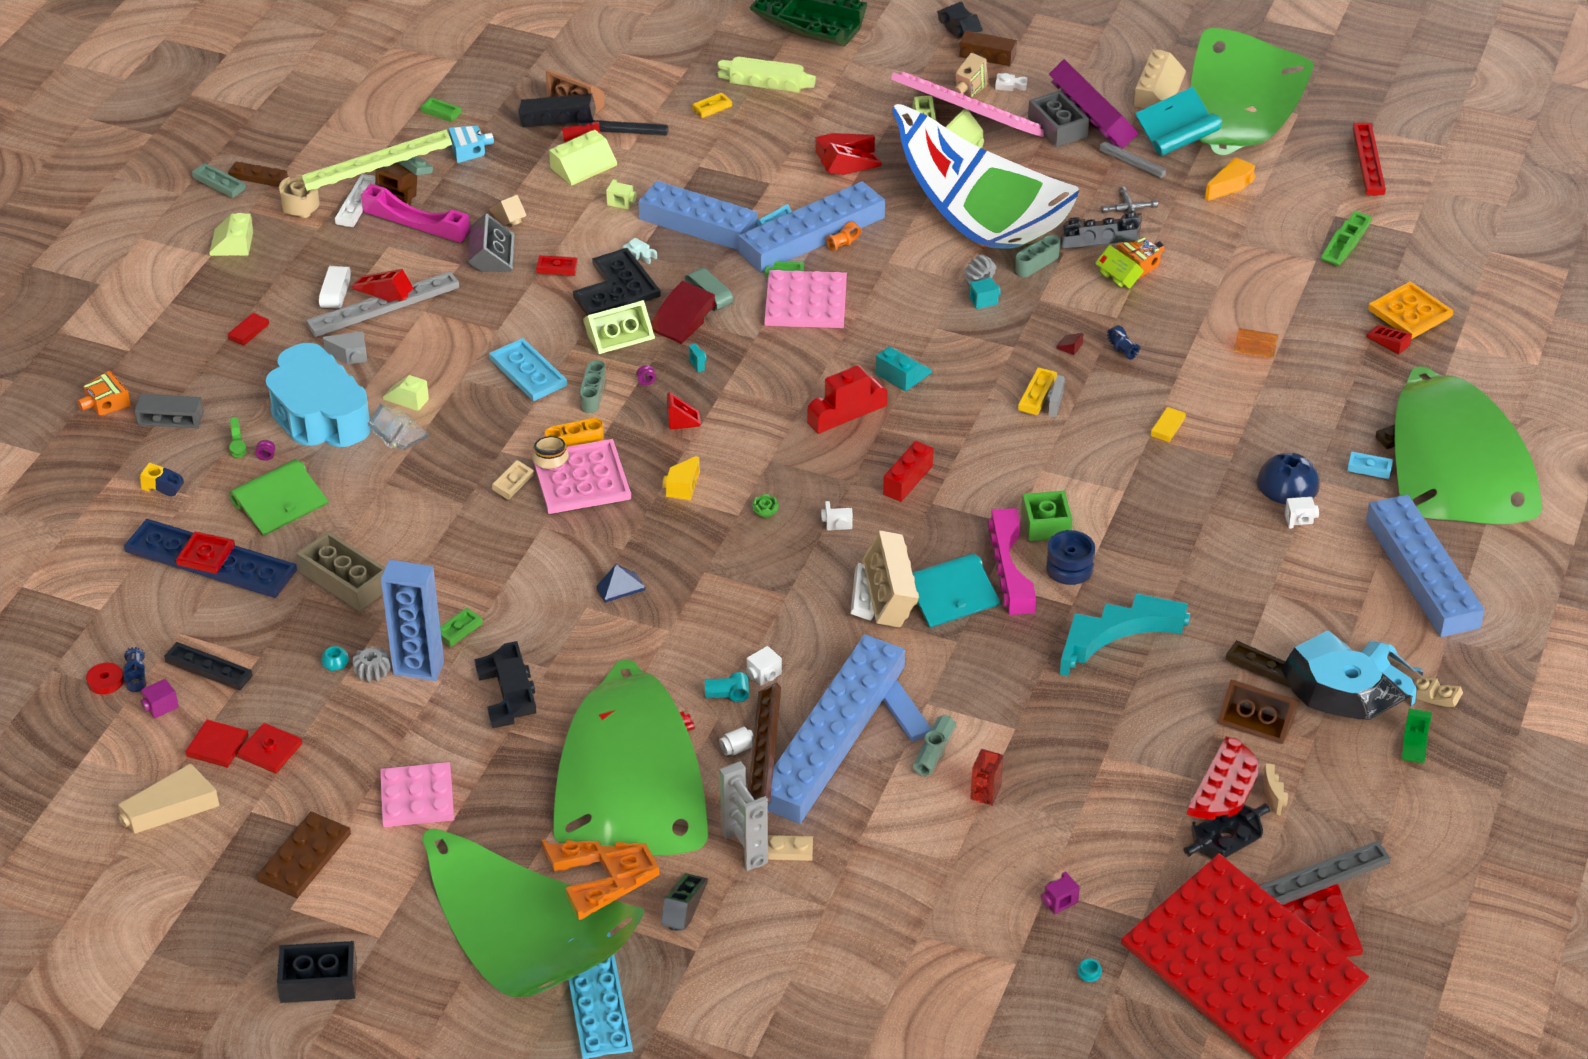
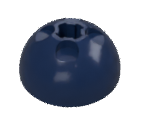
M1286 452L1277 454L1264 463L1258 474L1257 485L1267 498L1281 504H1286L1287 498L1312 497L1313 499L1319 492L1320 479L1317 469L1310 460L1300 454Z

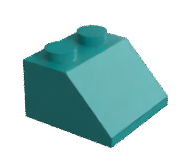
M890 346L876 355L875 374L905 392L932 373V369Z

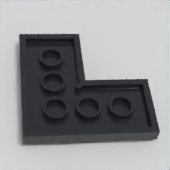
M628 248L592 258L593 266L605 281L573 291V298L587 316L643 300L645 302L661 297V290Z

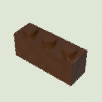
M965 31L960 40L959 57L968 58L971 53L987 59V62L1011 66L1016 56L1017 40Z

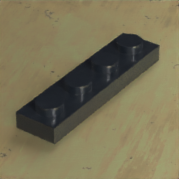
M176 642L164 655L165 662L237 690H241L253 676L251 669Z

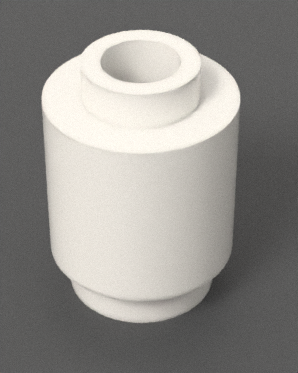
M741 727L724 734L723 738L719 739V745L725 756H734L753 747L754 735L750 729L747 730L745 727Z

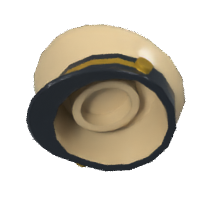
M543 437L536 441L533 446L532 459L536 465L543 469H556L563 465L569 457L565 441L558 437Z

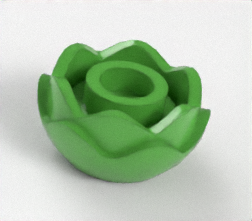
M763 494L755 498L752 508L758 516L769 518L778 511L779 503L775 497Z

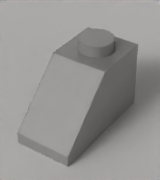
M363 331L323 337L324 349L328 354H332L334 359L345 364L367 362Z

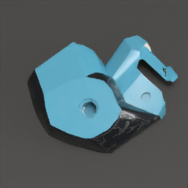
M1328 630L1296 646L1281 669L1290 688L1307 707L1328 714L1362 720H1370L1410 697L1412 701L1411 706L1415 703L1416 686L1413 684L1412 679L1392 666L1387 659V655L1421 675L1424 672L1419 667H1411L1397 654L1396 649L1390 644L1371 640L1362 652L1353 651L1347 644Z

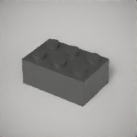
M1061 90L1029 100L1028 119L1040 124L1041 129L1044 130V135L1056 147L1088 137L1089 118Z

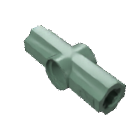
M943 714L941 717H937L931 731L925 735V742L913 764V769L918 775L924 777L932 775L939 760L944 757L945 748L956 728V722L953 721L951 716Z

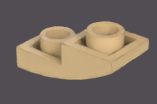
M1416 678L1413 683L1416 686V699L1439 706L1455 707L1463 694L1461 686L1440 685L1438 678Z
M1266 763L1263 777L1265 796L1273 812L1276 815H1281L1282 806H1287L1288 792H1284V782H1279V774H1275V764Z

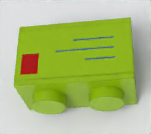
M1111 245L1106 248L1096 261V264L1101 268L1099 272L1107 278L1109 276L1113 277L1112 281L1121 288L1124 285L1130 289L1144 272L1136 262Z

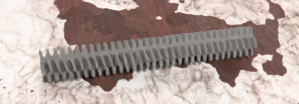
M1106 141L1100 144V151L1157 177L1162 178L1166 175V168L1158 166L1154 162H1148V160L1146 161V159L1144 160L1140 156L1129 153L1127 150H1121L1118 146Z

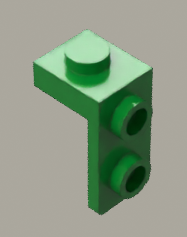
M1408 709L1404 730L1402 760L1425 763L1432 712Z

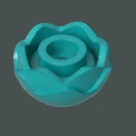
M338 646L329 647L321 656L322 666L329 671L342 670L349 662L348 653Z

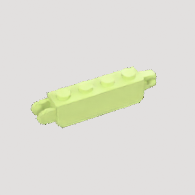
M736 57L733 61L720 60L718 62V68L722 69L718 72L719 77L728 79L733 84L799 93L802 88H814L816 83V76L806 74L801 65L745 57Z

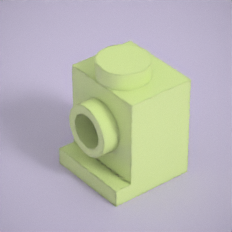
M614 179L606 190L608 206L629 209L637 198V192L633 191L632 185L617 183V180Z

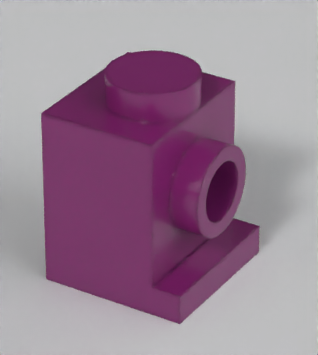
M1065 871L1060 879L1051 881L1045 886V891L1040 895V899L1045 907H1049L1054 914H1057L1078 903L1080 887Z

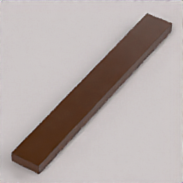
M777 682L758 692L748 791L754 800L765 796L768 804L771 799L781 687Z

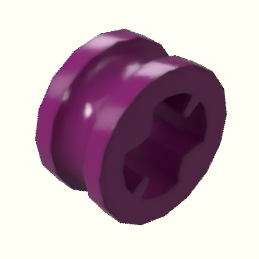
M644 365L637 369L636 375L641 385H650L655 381L656 375L651 366Z
M269 440L259 441L256 446V456L264 461L271 460L274 457L275 445Z

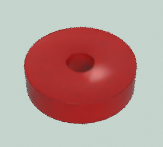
M105 662L93 666L87 672L86 680L88 688L92 692L104 695L117 691L123 685L124 677L120 666Z

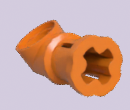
M853 221L847 223L840 233L826 236L828 248L831 251H835L841 246L850 245L851 241L856 240L860 236L861 228Z

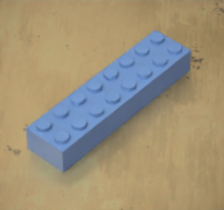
M861 181L740 234L739 254L762 273L768 265L770 268L777 261L787 262L827 244L826 236L840 233L849 222L853 221L860 228H863L885 218V199Z
M1407 494L1370 502L1366 523L1439 636L1444 637L1481 628L1485 609L1410 496Z

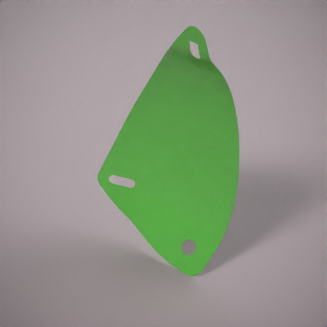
M1220 28L1205 30L1201 35L1194 61L1191 87H1194L1208 113H1214L1220 117L1222 125L1219 131L1199 140L1202 143L1209 144L1213 152L1219 155H1228L1242 147L1257 145L1268 140L1283 126L1297 106L1314 67L1313 62L1301 55L1278 48L1237 31ZM1222 41L1226 45L1225 50L1221 53H1216L1213 50L1214 43ZM1304 67L1300 72L1286 75L1281 74V71L1287 68ZM1253 106L1257 111L1251 112L1245 109ZM1219 145H1226L1227 149H1219Z

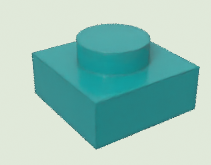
M696 343L689 345V362L697 372L704 371L705 361H707L704 350H701Z

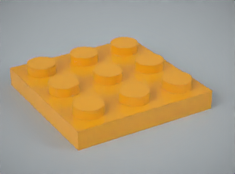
M1411 281L1369 303L1368 306L1370 312L1393 328L1412 334V339L1451 318L1453 315L1451 308Z

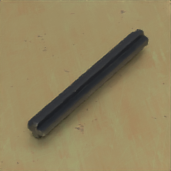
M601 120L578 122V125L581 126L586 125V123L599 122V128L602 132L668 135L669 130L666 124Z

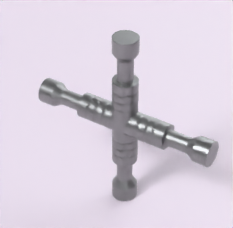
M1121 187L1119 192L1123 196L1124 203L1115 204V206L1104 205L1101 207L1102 213L1115 210L1116 212L1136 211L1137 209H1144V207H1158V201L1132 202L1130 196L1127 195V189Z

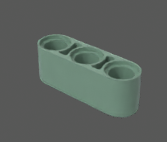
M1047 235L1016 254L1015 273L1020 277H1028L1057 260L1060 251V238L1055 235Z
M701 268L685 276V282L715 294V307L712 310L717 311L733 303L731 291L707 269Z
M593 360L587 365L580 389L581 410L585 413H594L599 409L606 384V369L603 361Z

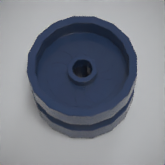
M1065 530L1053 535L1048 542L1046 571L1049 576L1057 582L1069 585H1076L1088 580L1094 569L1095 543L1092 538L1076 530Z

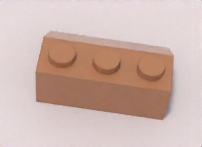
M546 70L547 97L592 93L596 107L595 114L605 106L604 91L558 72Z

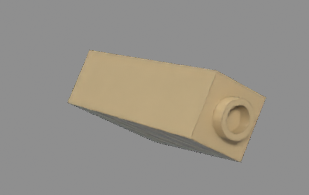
M190 763L118 804L120 810L118 817L121 824L125 828L129 827L135 834L219 806L217 791Z

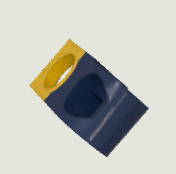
M148 463L140 474L141 490L148 492L150 489H154L172 497L176 495L184 484V479L180 474L152 463Z

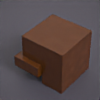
M397 162L390 166L376 169L375 184L388 189L398 199L411 206V200L417 194V175Z

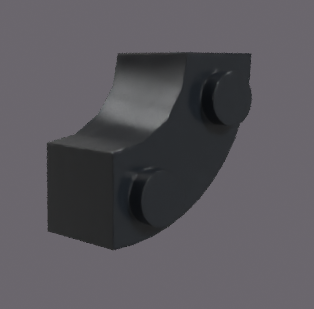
M962 1L937 11L939 22L944 24L947 30L956 37L962 38L965 31L977 33L983 31L977 14L970 13Z

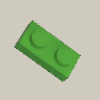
M465 608L440 626L442 642L451 648L483 624L482 617Z

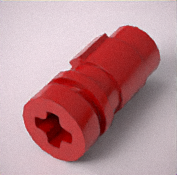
M599 122L562 128L564 142H568L593 130L600 133Z

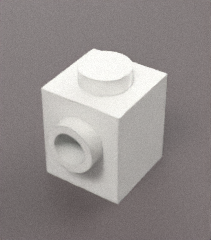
M767 646L747 657L746 673L751 680L756 681L762 686L782 674V658Z

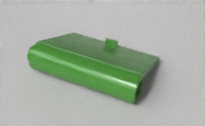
M293 459L229 491V498L233 506L237 510L243 508L263 536L329 502L307 473L303 462L297 459Z

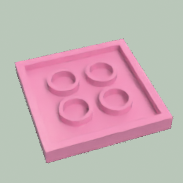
M450 762L380 769L383 827L454 820Z

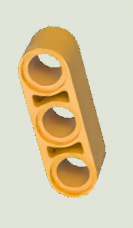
M590 418L552 426L545 430V437L561 438L565 441L567 447L603 441V422L599 418Z

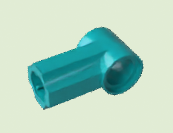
M736 672L731 674L729 678L705 679V698L730 697L734 702H744L749 698V678L745 673Z

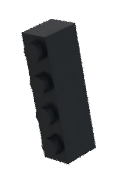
M592 93L523 99L521 100L518 114L522 127L589 122L594 120L596 107Z

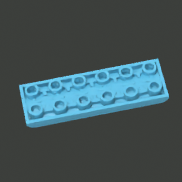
M612 955L595 967L568 979L582 1059L633 1051L615 956Z

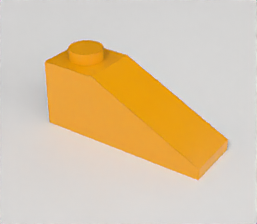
M1235 157L1207 184L1205 200L1209 201L1243 190L1255 179V165Z

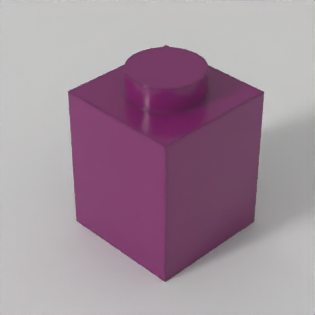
M166 678L141 689L143 697L140 700L144 711H149L154 719L179 708L176 691Z

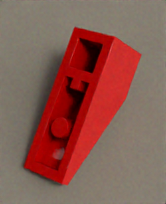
M830 133L815 137V152L820 160H822L830 143L875 152L874 135Z
M830 143L820 161L825 170L833 175L835 173L841 175L850 174L882 165V162L875 153Z
M403 269L363 275L351 286L353 290L386 301L398 300L399 302L407 299L408 294L414 289Z

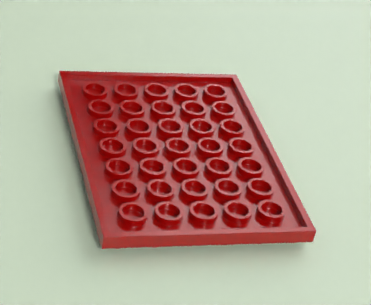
M1220 853L1121 939V944L1255 1059H1285L1369 979V975Z

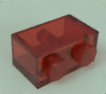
M985 749L980 750L972 767L971 800L993 805L1002 783L1003 754Z

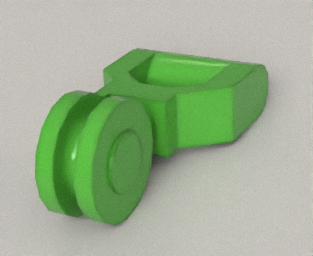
M232 417L230 424L233 442L229 445L230 454L235 458H241L247 453L246 444L241 439L238 418Z

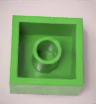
M1065 490L1023 494L1021 513L1029 542L1050 540L1058 532L1072 530L1073 519Z

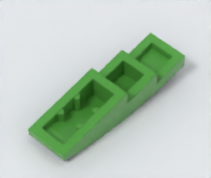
M1354 211L1349 220L1344 222L1341 229H1337L1321 260L1339 266L1364 235L1372 222V216Z

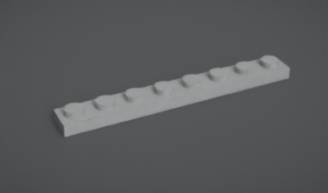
M449 271L412 284L414 289L408 294V298L403 301H386L373 297L306 320L307 327L314 337L321 336L459 288V281Z

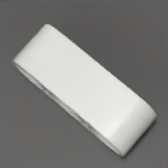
M329 266L319 296L321 308L341 309L350 282V267Z

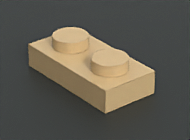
M516 460L493 483L492 490L509 500L533 476L534 470Z
M768 835V860L812 861L813 836Z

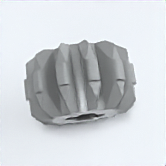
M984 254L977 255L975 259L972 258L971 262L967 263L968 266L964 269L963 277L968 284L991 278L996 273V265L988 256Z
M375 646L369 649L364 647L363 651H357L356 656L352 660L353 672L355 676L360 678V681L367 679L369 683L372 680L379 682L380 677L386 678L387 673L390 672V656L382 647L378 649Z

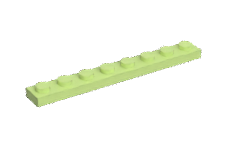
M447 129L304 174L302 178L307 191L320 188V186L334 184L346 178H353L364 172H372L377 168L387 167L399 161H406L418 155H425L433 150L444 149L452 145Z

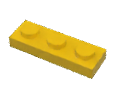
M1038 367L1019 402L1018 410L1038 415L1049 394V390L1056 381L1057 372Z

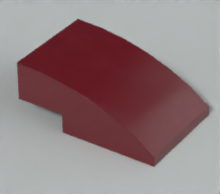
M681 281L665 299L651 322L653 332L682 344L704 323V316L715 307V294Z

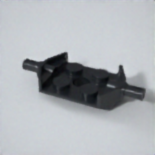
M1266 803L1256 809L1244 805L1240 812L1231 817H1227V814L1216 816L1215 819H1208L1195 826L1196 822L1193 821L1191 831L1194 843L1184 847V853L1190 857L1199 851L1211 859L1219 853L1225 858L1262 838L1263 827L1260 817L1269 813L1270 807ZM1228 833L1232 835V837L1222 836L1221 834Z

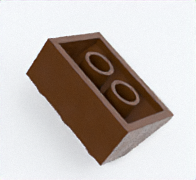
M1230 680L1217 723L1283 744L1293 724L1300 701L1243 682Z

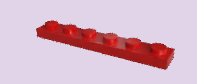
M1353 123L1352 130L1366 195H1385L1386 187L1372 123Z

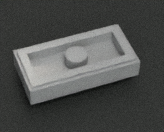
M1057 375L1053 390H1049V417L1056 418L1064 393V376Z

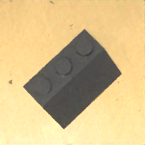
M485 213L471 225L468 262L482 272H510L513 270L515 234Z

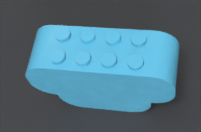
M301 343L284 350L279 355L277 360L278 368L272 370L266 377V386L269 390L271 401L270 412L275 421L296 443L312 446L326 442L335 447H347L364 440L370 434L371 425L366 391L356 383L353 376H349L346 373L344 367L335 361L332 354H328L317 344Z

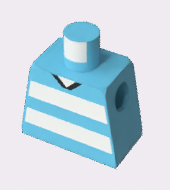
M479 126L448 128L452 142L451 148L457 163L484 156V145L494 144L492 133L481 134Z

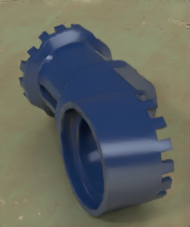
M1116 325L1109 329L1107 336H1109V342L1114 345V349L1123 352L1126 358L1130 360L1133 357L1136 358L1135 355H1138L1137 353L1140 352V346L1129 340L1124 328Z
M131 647V649L128 648V651L124 653V658L127 661L124 665V679L129 691L138 692L145 688L147 684L145 665L142 662L145 658V653L140 648ZM140 679L139 682L131 683L132 680Z

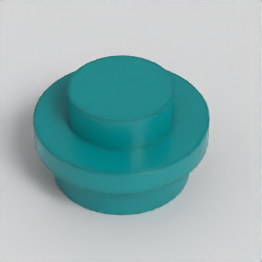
M1088 958L1078 965L1077 974L1083 981L1095 982L1101 978L1102 968L1098 961Z

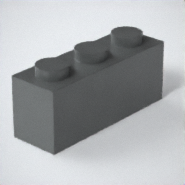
M140 394L135 414L137 424L141 426L198 429L204 410L201 397Z

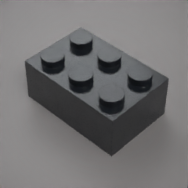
M354 941L279 945L277 989L280 1003L355 999L357 956Z

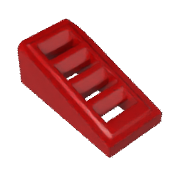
M1377 325L1366 334V337L1400 354L1411 345L1412 334Z

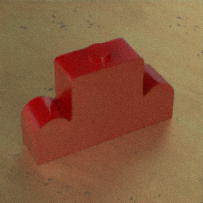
M859 365L829 376L825 379V398H815L808 405L807 423L817 434H820L887 406V390L875 377H870Z

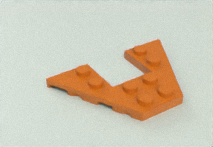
M543 839L542 848L554 871H565L572 867L588 866L601 861L609 878L566 887V896L577 918L581 920L660 875L659 866L646 843L628 844L616 842V846H601L600 841L575 842L567 840L564 844H547L546 839Z

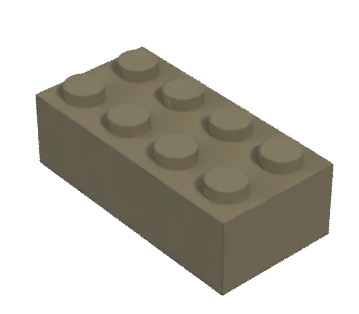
M327 531L296 553L301 574L359 612L383 595L381 577L386 567L330 531Z

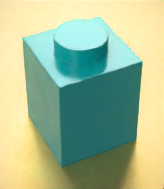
M992 277L970 282L969 298L976 309L998 304L1001 290Z

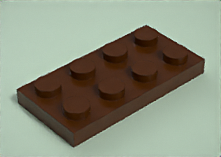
M311 811L256 875L257 881L298 899L351 835L350 827Z

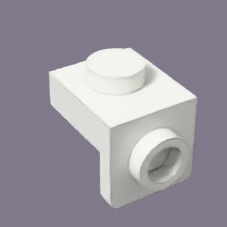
M825 501V509H821L822 522H826L827 530L852 529V508L831 509L830 501Z

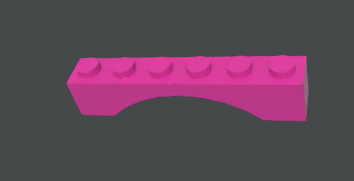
M371 183L361 194L363 211L365 213L462 243L470 233L468 214L453 209L441 213L422 211L404 203L388 189Z
M1017 508L991 510V518L987 520L988 531H992L990 540L991 546H995L993 554L994 561H998L996 566L997 575L1001 576L1000 590L1004 591L1003 605L1008 607L1009 615L1035 613L1036 594L1034 584L1017 570L1009 554L1013 544L1019 539L1020 520Z

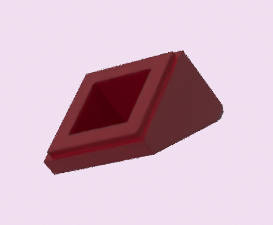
M1084 334L1065 335L1056 346V349L1074 355L1083 344Z

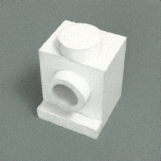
M1312 497L1287 498L1285 517L1288 527L1293 528L1294 525L1313 524L1314 518L1319 517L1318 506L1314 505Z

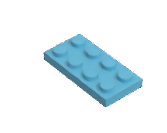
M524 338L489 353L490 360L533 402L567 386V379Z

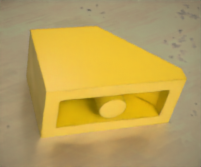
M692 457L670 467L668 475H665L663 478V488H666V497L691 500L700 473L699 457Z

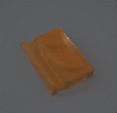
M1239 328L1234 351L1274 358L1278 334Z

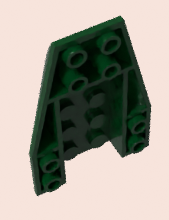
M755 0L750 6V10L771 24L791 33L845 47L861 28L867 9V2L860 0Z

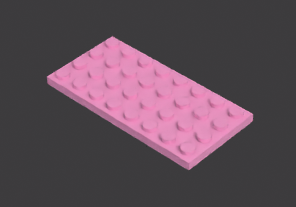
M902 71L900 74L893 72L891 80L1044 138V130L1041 129V125Z

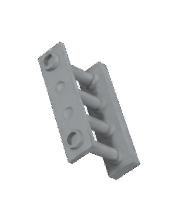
M740 761L720 769L721 833L725 839L734 835L738 838L744 847L745 869L749 871L768 863V803L765 796L754 800L746 788L745 766Z

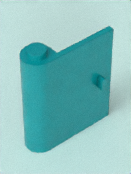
M1194 87L1188 88L1135 113L1137 120L1160 157L1219 131L1222 125L1218 115L1208 113Z
M975 553L912 572L915 578L916 591L919 594L917 604L929 628L1001 604L983 569L981 558L976 556Z

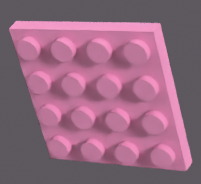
M769 270L765 326L844 328L847 273Z
M613 439L568 446L569 457L567 461L556 469H543L533 461L548 514L631 499V492Z

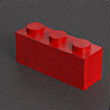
M915 440L884 475L883 495L902 502L933 467L934 448Z

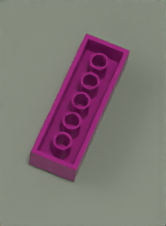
M1065 59L1049 73L1053 79L1051 83L1058 90L1062 88L1061 91L1068 98H1071L1070 100L1078 108L1080 107V110L1087 117L1090 116L1089 121L1096 128L1100 126L1098 130L1105 137L1109 135L1107 139L1113 145L1118 144L1123 149L1139 134Z

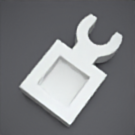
M997 73L995 90L1013 91L1014 88H1017L1018 90L1025 91L1027 77L1015 78V75L1008 73Z

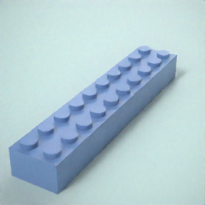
M864 634L773 768L771 799L768 804L769 812L796 823H802L904 669V648Z

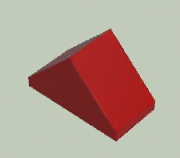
M669 392L667 394V417L670 430L693 428L701 425L698 410Z

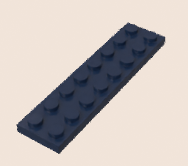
M146 519L124 545L125 552L273 598L279 595L297 571L295 563L236 545L217 574L179 566L176 563V559L193 535V532L150 519Z

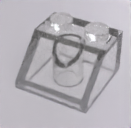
M379 404L367 423L373 429L372 433L384 439L383 443L391 449L396 447L405 450L427 439L430 435L407 413L383 404Z

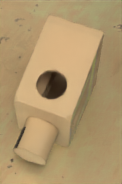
M971 53L955 74L956 86L953 88V91L968 97H974L988 85L987 59Z

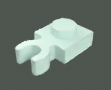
M637 238L622 246V249L628 248L637 260L642 258L647 264L651 263L650 257L657 259V251L649 249L648 244Z

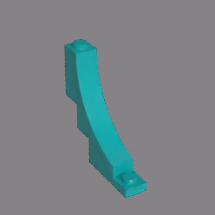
M1136 594L1132 608L1105 603L1101 618L1075 613L1061 658L1060 675L1069 677L1070 670L1075 668L1076 662L1086 663L1097 650L1125 636L1146 632L1182 634L1184 626L1189 625L1191 613H1187L1188 603Z

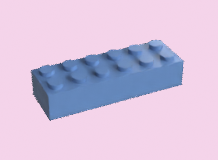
M656 181L638 201L640 220L739 250V235L758 227L756 222L758 220L757 211L664 182Z
M389 560L381 577L393 675L437 681L444 664L434 568L428 565Z

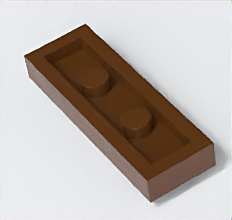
M237 161L228 171V175L238 180L279 187L281 181L288 177L286 170Z

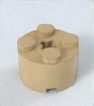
M302 174L296 175V178L290 179V177H287L281 181L279 191L282 209L285 214L307 218L319 207L318 189L307 191Z

